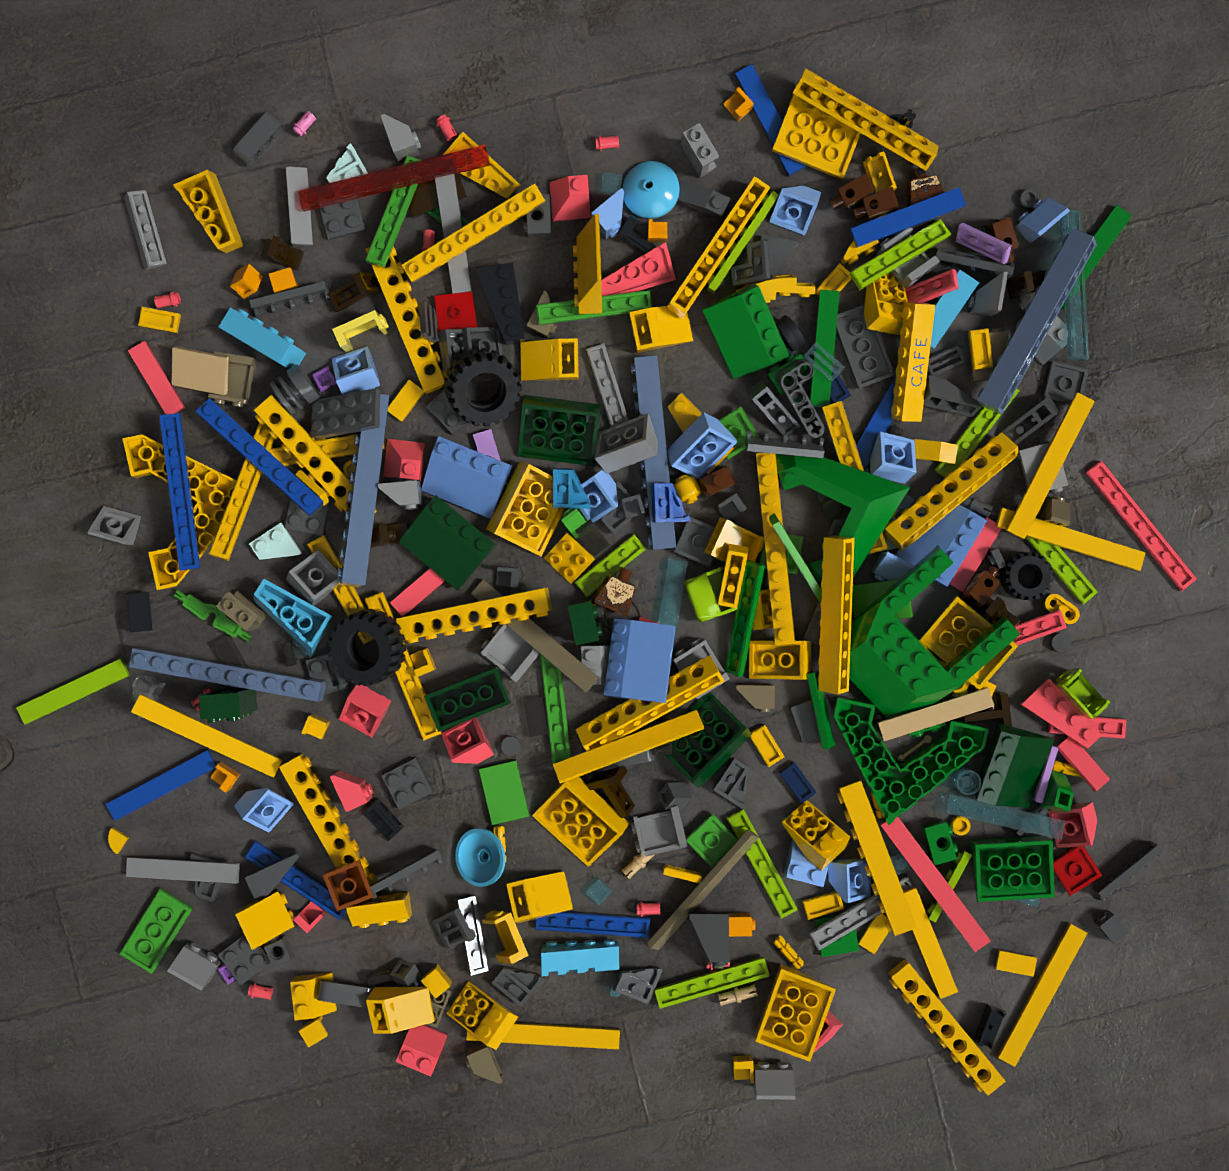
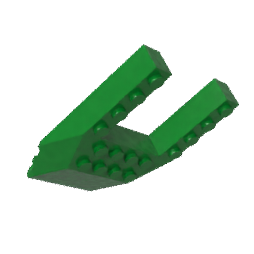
M939 545L851 622L849 679L876 705L886 718L933 705L963 685L1020 635L1019 631L1003 615L950 663L944 666L897 617L896 614L954 563Z

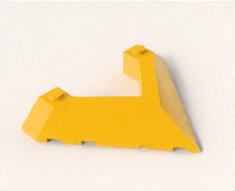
M142 434L122 438L131 477L139 478L154 474L168 483L163 444ZM186 456L191 497L197 501L193 512L200 558L215 539L237 480ZM176 539L166 549L148 552L157 590L177 586L190 571L179 570Z

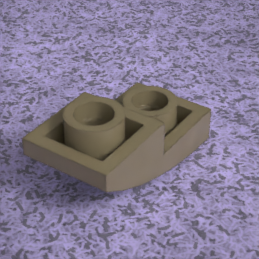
M450 990L444 991L437 998H434L430 993L435 1021L428 1025L438 1027L451 994Z

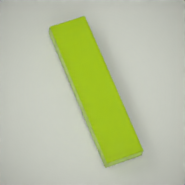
M634 534L575 583L585 596L588 597L599 588L609 573L615 575L622 567H625L646 550V548Z

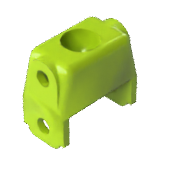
M723 566L683 581L698 623L738 609L718 605L723 573L721 572L724 570Z
M1080 668L1064 671L1057 677L1055 685L1082 715L1093 719L1111 703L1109 700L1104 699L1081 674L1082 670Z

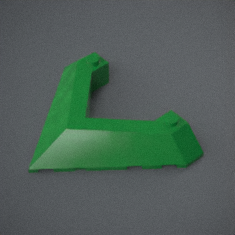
M776 454L778 474L784 491L803 484L851 508L839 536L854 538V577L911 487L825 457L816 458ZM823 558L810 563L820 588Z
M837 697L833 714L888 825L915 805L920 798L926 796L941 784L952 772L967 763L973 755L983 750L986 745L989 728L956 719L947 721L942 737L905 761L897 764L872 726L875 704L854 698Z

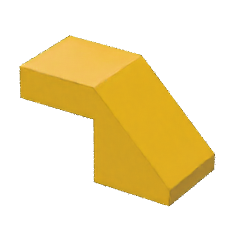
M913 439L916 459L955 464L958 445Z

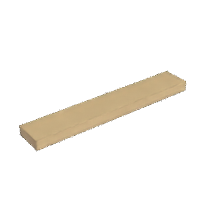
M986 687L877 722L883 741H887L994 707L990 690Z

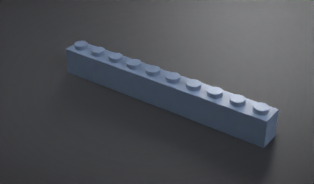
M1072 229L1070 234L1065 236L1063 247L1055 254L1053 265L1045 272L1043 283L1037 287L1034 294L1035 297L1027 305L1023 319L1018 321L1013 337L1008 339L1004 353L998 357L997 366L994 371L989 373L987 384L978 393L977 401L982 407L1000 415L1003 414L1097 245L1094 236Z
M657 355L635 357L634 363H631V374H635L636 382H632L633 394L637 393L638 401H634L635 413H639V416L647 413L650 415L658 440L657 455L640 461L641 470H645L642 486L643 489H647V497H644V506L649 509V516H646V526L651 529V535H648V546H652L653 550L676 548L674 522L653 523L651 484L670 483Z
M380 394V428L359 431V435H355L354 446H357V453H353L352 465H355L354 472H351L349 483L353 485L352 491H348L347 503H350V508L345 512L344 521L348 523L347 529H344L342 534V541H345L344 549L341 548L340 560H343L342 568H338L337 573L340 585L360 588L366 585L389 395Z
M142 647L132 648L129 664L130 668L316 702L323 700L326 681Z

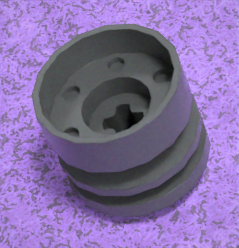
M298 364L286 370L289 377L288 381L279 375L277 378L281 385L275 380L269 382L279 403L293 416L298 413L294 406L295 404L301 410L304 409L301 401L303 398L311 404L321 397L312 381Z

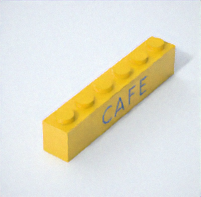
M905 302L902 312L903 322L900 330L901 339L898 349L896 382L893 390L892 419L899 421H922L935 305Z

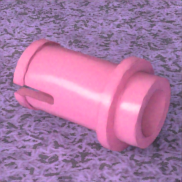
M306 111L301 119L293 124L294 127L292 129L299 136L305 135V131L316 120L315 116Z

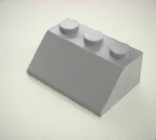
M647 413L598 432L595 459L606 474L657 455L658 440L650 415Z

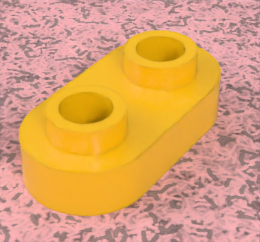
M1049 594L1043 600V606L1049 613L1060 609L1065 624H1073L1078 621L1080 616L1078 608L1062 596ZM1051 600L1055 601V605L1053 607L1050 605ZM1067 611L1071 613L1069 618L1065 616Z

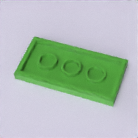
M160 888L119 954L152 974L193 907Z

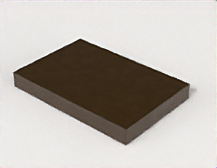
M453 159L422 171L409 205L414 218L439 208L435 182L436 176L454 174L458 200L467 197Z

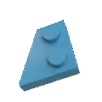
M553 469L554 508H591V503L574 469Z

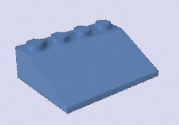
M438 436L429 460L421 491L434 496L437 495L443 500L491 519L513 465Z
M935 501L932 504H939L940 502ZM958 505L903 552L898 549L895 556L915 566L939 545L954 563L937 577L934 582L943 587H948L987 520L971 510ZM920 513V514H919V517H922V516H924L925 514H924V513Z
M614 619L604 695L613 698L666 703L676 626Z

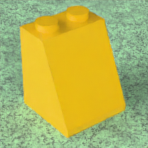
M276 890L266 898H260L235 910V915L252 950L294 927L293 920L295 917L292 910L287 911L284 905L288 902L283 892L279 894L278 890Z

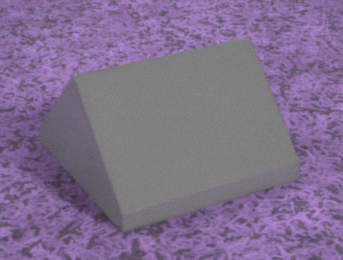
M103 506L89 528L88 534L125 545H134L141 516Z

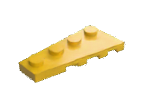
M464 132L458 136L438 160L440 163L453 159L459 173L507 199L521 185Z
M680 393L668 406L683 433L702 414L683 393ZM733 446L707 472V475H709L736 447Z

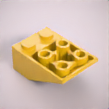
M892 272L867 286L864 317L867 329L900 335L903 322L902 312L905 302L908 301L905 288Z
M667 306L629 312L637 353L693 342L688 313L682 319L670 311Z
M578 338L521 342V381L579 380Z
M808 800L782 821L783 826L805 857L821 871L846 848L850 839L846 832Z
M565 872L506 884L515 923L573 909Z
M469 981L446 1013L485 1045L497 1050L518 1018L517 1015Z
M374 987L366 999L373 1034H392L435 1021L428 987Z

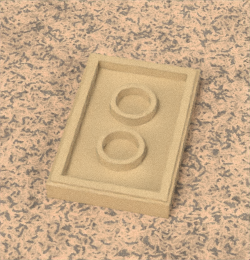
M177 346L173 347L172 385L226 395L228 391L229 356Z

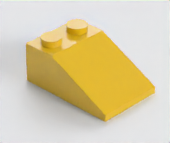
M750 641L749 679L808 680L807 674L811 672V641H795V645L776 647L775 641Z

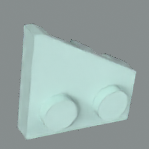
M351 143L346 147L347 150L343 156L336 162L335 168L326 177L336 196L370 178Z
M279 523L249 543L259 560L303 554L283 523Z

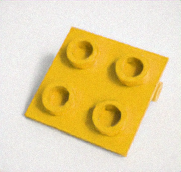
M568 533L544 557L570 584L595 560Z

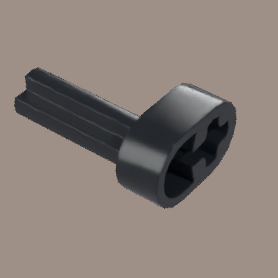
M908 109L904 114H892L889 117L911 129L916 113H912V110Z
M631 214L618 233L617 238L623 242L627 240L644 253H647L656 246L633 231L639 219Z

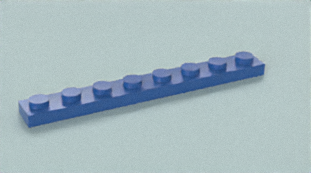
M210 398L196 410V414L309 517L323 504V501Z
M181 414L159 415L179 570L198 569L201 566Z

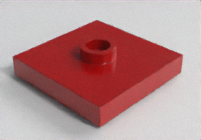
M472 291L434 296L439 332L447 329L477 328Z
M1084 846L1072 847L1053 859L1054 873L1069 896L1102 876Z

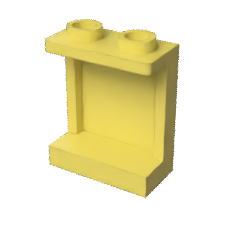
M374 310L332 330L339 346L345 352L353 350L349 338L376 326L386 335L388 334L386 328L389 325L385 317Z

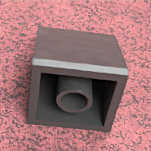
M690 914L688 924L707 965H712V969H723L730 962L729 914Z

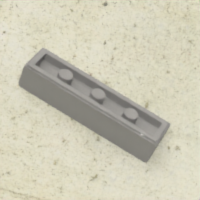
M286 167L291 243L294 247L313 245L308 169Z
M147 191L127 192L124 199L144 269L149 270L166 265L165 255Z

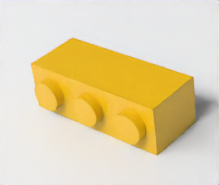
M729 544L718 605L737 608L749 547Z

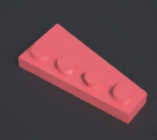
M666 242L601 279L602 296L637 292L676 280Z

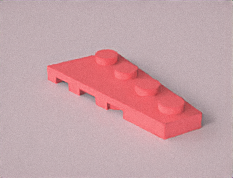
M1046 679L1020 703L1021 706L1027 708L1084 748L1088 749L1102 736L1050 679Z

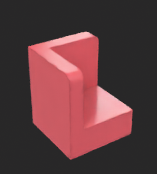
M311 901L293 921L308 933L322 919L326 912Z

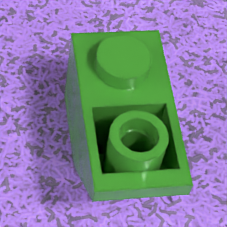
M570 508L562 514L564 518L561 521L575 539L591 528L577 508L574 511Z

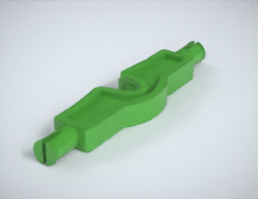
M179 590L175 592L177 594H174V597L182 601V605L200 619L206 620L213 612L216 615L212 623L213 627L226 632L234 638L238 636L246 642L250 640L249 638L252 635L243 631L242 627L218 609L217 605L206 604L191 594L187 596Z

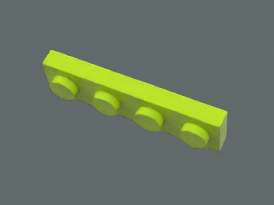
M963 850L962 853L958 852L956 855L957 859L954 860L956 864L953 870L949 869L945 876L947 883L952 889L955 888L972 856L966 850ZM937 900L935 903L931 902L927 909L928 919L935 923L943 910Z

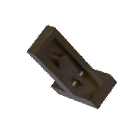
M274 235L272 240L266 239L261 253L262 258L295 270H299L304 256L303 251L288 246L280 237Z
M1047 270L1033 273L1026 271L1008 279L1006 283L1009 298L1013 299L1025 294L1035 293L1037 287L1043 283Z
M358 272L353 275L354 280L328 294L336 312L348 308L371 294L378 295L383 292L376 274Z
M408 523L382 524L379 527L373 528L371 537L372 548L399 544L400 539L409 529Z
M999 597L995 600L989 598L986 604L977 611L992 624L997 622L1003 615L1015 628L1021 622L1020 619L1007 610L1005 602Z
M996 693L998 708L994 705V707L962 716L961 721L970 722L999 718L1000 724L1012 727L1008 693Z
M624 765L595 773L587 783L590 790L603 788L621 818L627 817L635 806L621 784V780L628 772Z

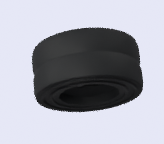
M784 315L775 322L785 346L790 351H795L805 343L802 333L790 317Z

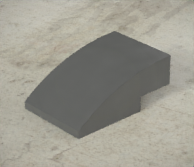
M499 327L447 329L438 332L443 371H447L448 368L452 369V362L455 359L459 361L461 359L460 355L464 352L466 355L470 354L472 349L480 352L481 348H487L489 352L495 350L500 355H503Z

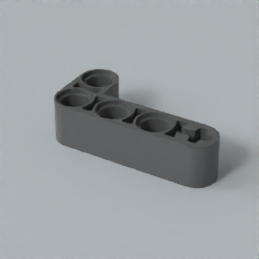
M797 359L781 369L776 374L775 380L802 429L809 436L818 438L824 433V425L801 385L813 376L814 367L804 359ZM806 365V370L800 373V368ZM790 376V380L784 384V378ZM799 392L798 397L793 400V394ZM804 408H807V413L805 415H801L802 410ZM810 421H811L813 424H815V425H814V429H813L812 425L809 423Z

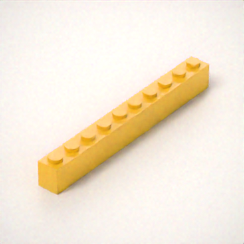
M757 453L756 461L775 646L795 645L786 548L769 520V516L775 513L783 526L776 454Z

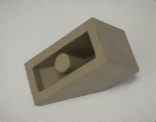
M543 292L537 305L551 303L547 292ZM536 308L527 324L528 329L546 338H549L550 335L553 336L558 327L556 323L538 325Z
M1054 496L1053 499H1046L1040 520L1059 526H1069L1070 504L1066 503L1064 498Z
M735 684V688L755 709H758V712H770V709H775V685Z
M482 1044L468 1050L465 1062L469 1069L472 1068L475 1075L498 1084L503 1082L504 1075L491 1047Z

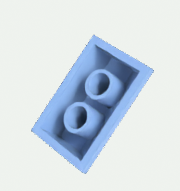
M703 412L667 449V454L671 466L697 479H701L737 443V440L718 419Z

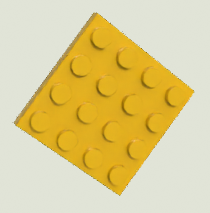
M793 94L771 151L842 180L861 133Z

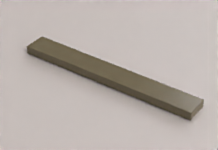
M484 579L471 593L479 601L503 597L501 593ZM512 603L508 605L509 613L514 614L516 611V607ZM491 607L490 611L497 616V610ZM518 618L510 619L511 623H507L511 629L586 693L599 679L597 675L530 618L518 621Z
M747 830L652 936L647 942L651 949L660 950L689 915L692 914L759 837L754 832Z

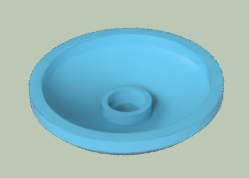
M647 161L636 165L626 175L622 186L624 202L628 209L635 215L646 219L659 218L670 212L677 203L680 193L679 181L674 171L666 164L657 161ZM649 183L653 184L650 189L646 188V185Z
M483 828L469 830L460 838L456 847L455 858L461 876L468 883L478 887L495 883L502 875L505 867V852L499 838L493 832Z

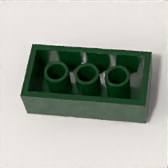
M592 600L569 604L568 610L575 645L599 641L602 629L600 622H596L595 616H598L597 604L592 603Z
M498 666L424 696L438 732L512 702Z
M245 688L218 689L199 695L200 719H207V723L219 722V720H224V718L227 721H238L243 719V717L252 715V712L258 710L256 690Z

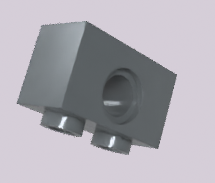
M549 194L542 195L546 202L527 213V220L523 221L524 232H528V238L551 237ZM535 212H539L542 214V218L534 220L532 215Z

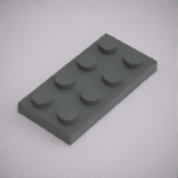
M865 305L838 314L836 332L858 389L895 376L879 331L866 328L864 317Z
M376 388L318 399L312 403L311 438L321 439L380 428V390Z

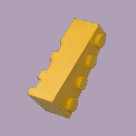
M205 170L173 184L218 250L229 253L244 246L216 174Z

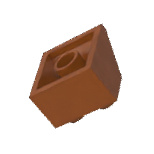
M360 860L344 863L325 871L323 874L337 911L374 897Z

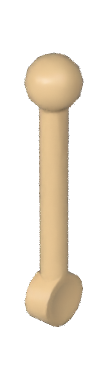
M924 736L923 740L920 743L915 745L906 753L900 754L898 756V760L900 762H903L905 760V757L914 752L920 746H922L925 743H930L932 740L931 736Z

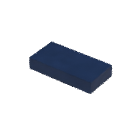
M794 761L778 772L801 804L817 793Z

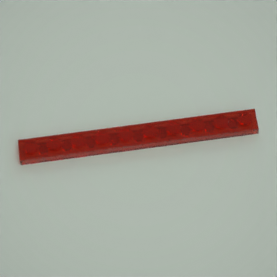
M481 145L300 190L298 193L301 208L305 212L490 166V160L486 145Z

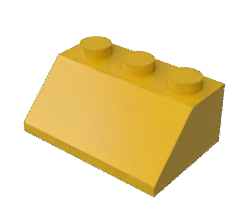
M409 892L377 896L378 899L376 900L372 897L346 908L352 926H358V928H366L374 923H377L378 926L386 925L389 923L388 921L395 920L396 923L408 921L412 915Z

